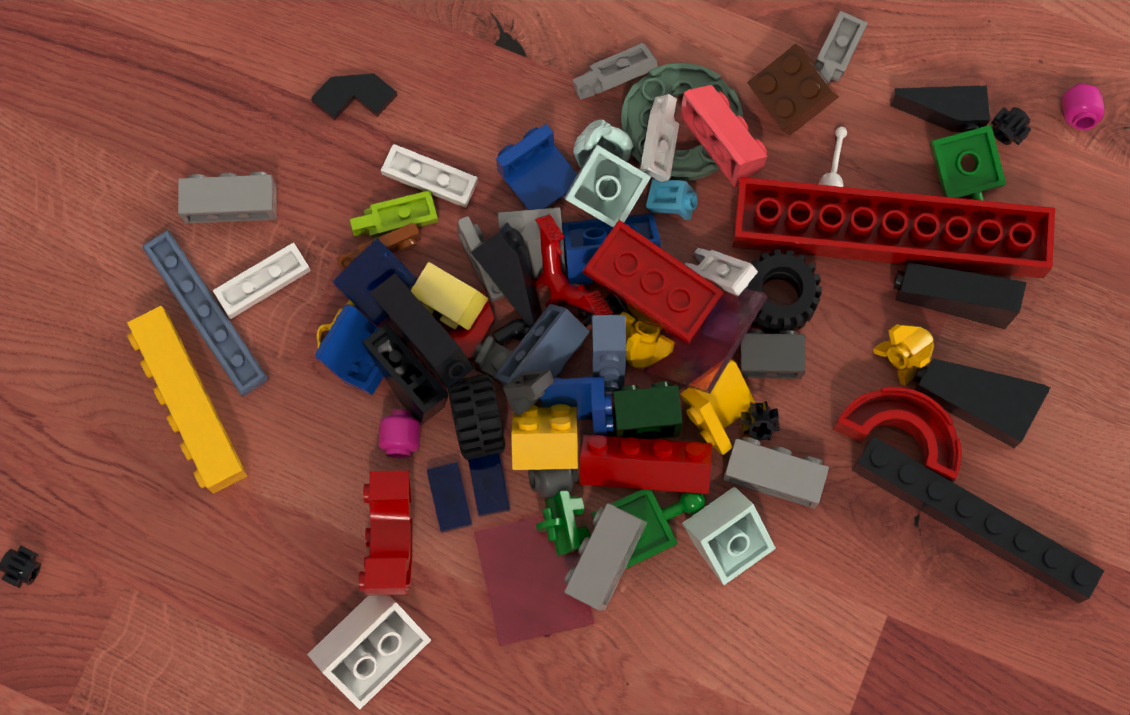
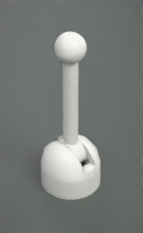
M838 127L835 130L837 140L831 171L821 177L819 185L843 187V180L837 174L843 138L847 136V130L844 127Z

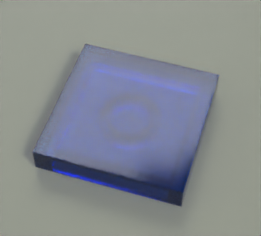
M376 237L332 282L377 326L386 317L369 292L394 273L410 291L418 278Z

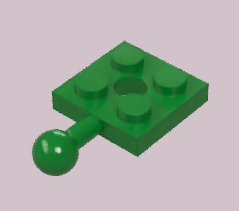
M991 125L929 142L943 197L959 198L970 195L972 200L984 201L982 191L1007 185ZM964 155H970L975 160V167L971 172H967L961 167L960 162Z
M641 489L611 503V505L648 522L625 570L677 546L678 543L667 521L684 512L690 515L699 512L705 506L703 494L683 492L679 502L663 509L660 508L652 490ZM598 510L591 513L593 520Z

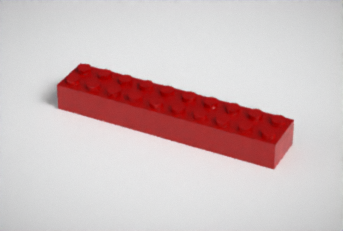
M740 177L737 190L732 247L763 251L780 249L783 253L791 250L794 251L793 254L907 265L910 262L953 270L1044 278L1053 265L1055 208Z

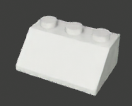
M374 595L365 598L307 655L320 671L360 710L431 639L390 595Z

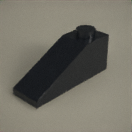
M987 85L895 88L890 98V106L951 132H966L987 126L990 121Z
M507 222L479 242L471 251V254L530 327L535 323L542 311L527 246L524 244L521 233L517 229L512 228Z
M388 323L362 341L363 346L399 401L411 412L414 418L419 420L421 425L445 408L448 393Z

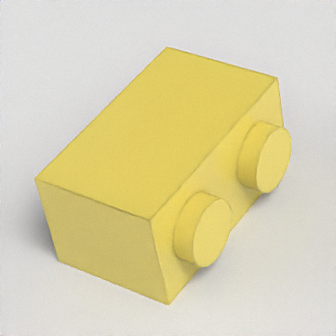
M430 262L427 263L411 289V292L431 315L434 311L442 314L440 321L455 330L460 325L469 331L488 300L486 296Z

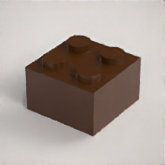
M797 44L793 45L747 82L781 130L789 135H792L839 98L805 50Z

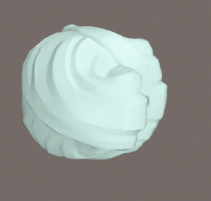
M596 120L590 123L581 132V135L577 137L573 153L580 168L595 145H599L627 162L630 159L633 143L630 136L621 129L611 126L604 120Z

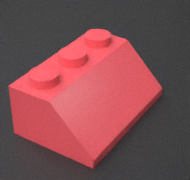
M712 85L689 89L683 95L680 118L730 183L736 187L739 185L740 177L749 178L764 168L767 160L765 146L759 139L754 140L748 132L749 129L745 120L740 115L736 116L729 108L730 103L727 97L721 91L717 92Z

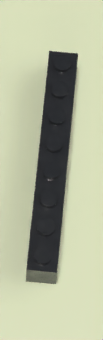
M874 436L867 443L852 469L858 475L1077 603L1090 599L1105 571Z

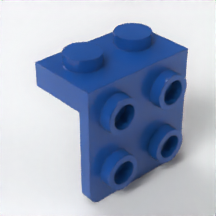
M547 124L540 128H532L523 136L522 141L514 146L513 144L507 145L498 153L496 158L498 173L527 210L547 209L566 195L577 176V173L554 145V133Z
M347 304L321 342L315 354L316 359L345 384L373 395L384 376L368 354L362 341L380 328L373 325L354 306Z
M604 377L554 378L555 382L544 390L545 394L541 397L542 408H548L556 404L577 407V420L593 419L594 435L608 436V432H614L611 395H605Z

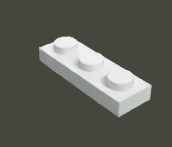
M395 144L392 145L381 168V174L422 191H431L432 195L464 208L467 207L478 183V177Z
M293 242L214 289L213 292L229 318L232 319L311 270Z

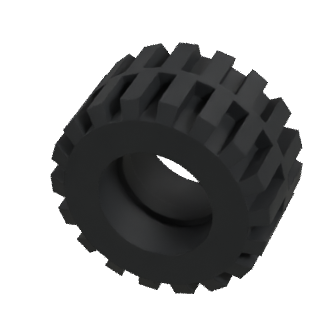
M780 249L773 250L771 256L767 252L763 253L759 260L755 259L751 263L758 272L741 292L739 300L740 305L744 306L742 310L744 316H750V323L754 327L757 324L761 325V330H764L765 333H767L768 329L774 330L773 334H777L780 330H795V328L800 330L807 321H810L819 304V298L822 294V286H819L821 281L820 275L814 274L816 267L812 262L808 265L804 263L806 260L805 256L800 254L798 258L794 257V251L787 250L786 255L781 254ZM774 279L787 281L795 288L798 300L788 306L775 305L765 297L762 286Z
M486 373L458 380L448 388V395L461 455L465 460L504 452L506 444L492 378Z

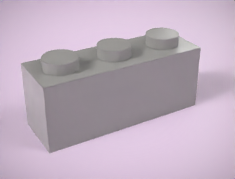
M252 172L249 176L222 173L219 177L192 174L188 178H179L178 214L184 224L277 220V185L273 176L265 172Z
M749 437L735 440L723 481L815 509L818 506L829 470L828 466L822 465V460L811 456H804V459L792 456L790 450L774 446L773 450L760 446V441Z
M608 503L605 508L601 507L594 517L593 525L596 527L591 537H586L580 546L578 554L581 555V558L576 568L572 566L566 575L564 584L567 587L564 593L597 610L605 611L648 522Z

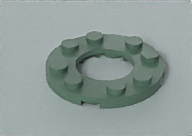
M672 63L649 71L648 75L631 87L622 107L621 130L627 133L632 140L631 156L641 166L650 111L655 97L670 94L673 97L683 96L684 92L689 89L712 85L717 92L721 91L727 97L730 103L729 108L733 113L743 118L741 103L734 89L731 90L716 72L696 64ZM701 144L688 150L675 149L669 180L694 181L710 176L720 168Z

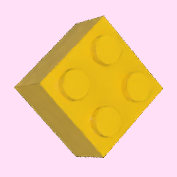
M556 404L548 408H538L532 405L522 415H515L512 412V470L578 469L577 407Z

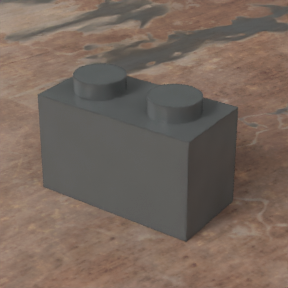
M760 329L747 330L746 333H741L738 341V368L743 378L802 379L805 373V334H797L794 330H780L777 334H765V331Z

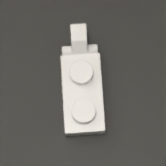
M670 94L655 97L650 111L640 167L642 172L660 182L670 179L679 123L675 121L674 117L677 99Z

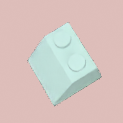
M595 145L568 189L564 199L614 227L618 220L623 223L626 221L651 176L599 145Z
M736 487L731 488L682 523L694 546L723 585H726L776 549L754 504Z

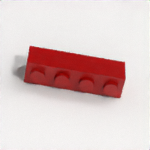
M583 434L580 454V485L709 494L712 443Z

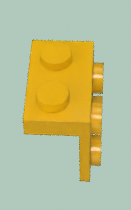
M731 359L726 360L680 393L688 408L686 410L687 415L700 431L698 436L703 443H712V447L722 455L731 450L733 447L724 429L739 419L741 412H747L750 403L755 404L737 364Z

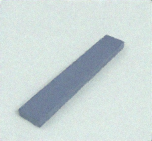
M169 230L144 244L142 248L240 395L244 397L269 380Z

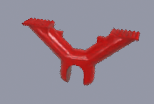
M548 214L535 219L540 229L543 272L535 280L537 290L547 285L551 292V298L545 306L548 307L549 304L561 306L566 302L595 315L613 314L599 290L589 292L583 284L578 287L569 283L562 272L560 241L564 238V235L552 216Z

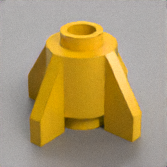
M624 311L620 313V315H625L626 361L635 368L649 367L672 353L675 342L664 335H660L663 329L661 326L648 320H640L635 324L636 318Z
M897 324L888 330L890 340L875 346L873 352L879 356H888L891 364L899 369L897 372L900 384L906 385L913 380L919 368L924 367L930 362L934 350V341L931 333L920 326Z

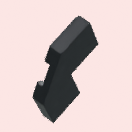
M372 73L330 77L314 94L311 100L333 120H336L354 99L378 117L398 95L397 91Z

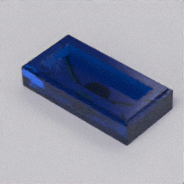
M500 454L469 459L468 463L478 516L482 517L510 511Z
M458 462L428 469L427 475L441 533L473 526Z

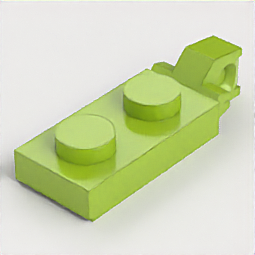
M424 191L370 205L371 208L364 210V216L350 219L354 236L370 234L371 238L380 237L410 223H415L417 228L438 223L431 191Z

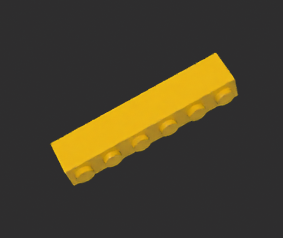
M159 306L127 322L131 330L127 337L135 351L140 349L144 357L140 364L148 378L153 376L157 384L153 391L161 405L166 404L171 413L166 417L174 433L180 431L184 442L180 443V447L188 461L194 460L197 470L193 471V474L201 488L207 487L214 494L248 477L169 314L162 306Z

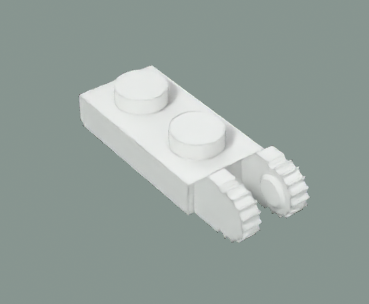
M697 248L693 253L696 259L701 262L698 266L685 263L686 266L721 290L737 296L741 294L758 272L751 263L714 250L708 251Z

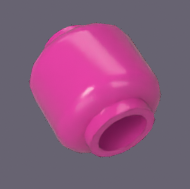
M1079 83L1068 89L1062 96L1064 120L1075 129L1082 131L1092 129L1103 119L1105 109L1103 96L1099 88Z
M393 410L391 416L381 419L378 446L383 451H386V456L409 458L411 453L419 449L421 423L416 418L410 417V411Z

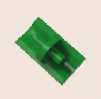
M561 491L556 496L545 499L547 509L542 510L544 521L536 524L537 532L547 531L548 541H554L557 556L566 555L579 549L584 539L591 537L589 529L586 526L576 527L574 517L583 514L584 505L582 497L569 496L568 491Z

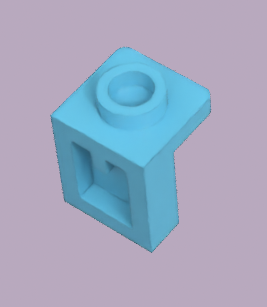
M652 179L646 209L652 213L679 214L684 220H691L693 211L698 204L697 192L686 181L668 180L660 182Z

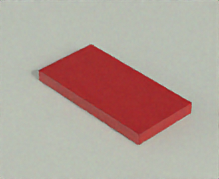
M618 220L582 272L687 345L724 293L723 290L620 220Z

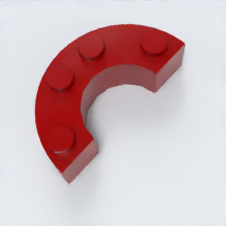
M884 387L880 390L865 393L846 407L832 430L859 443H862L869 433L878 428L895 427L902 429L911 435L920 447L922 465L951 482L955 481L958 476L962 450L960 438L958 439L953 426L954 422L944 408L936 401L916 390L903 387Z
M409 470L370 471L369 484H364L363 500L364 503H369L371 528L365 529L366 548L370 547L369 557H364V571L359 572V590L365 591L367 596L408 595L409 590H406V588H410L413 538L412 518H410V503H412Z

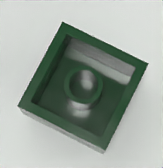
M658 382L651 384V388L638 389L637 385H626L619 387V391L613 392L612 411L615 437L641 439L679 437L683 422L678 385L670 386L669 382Z

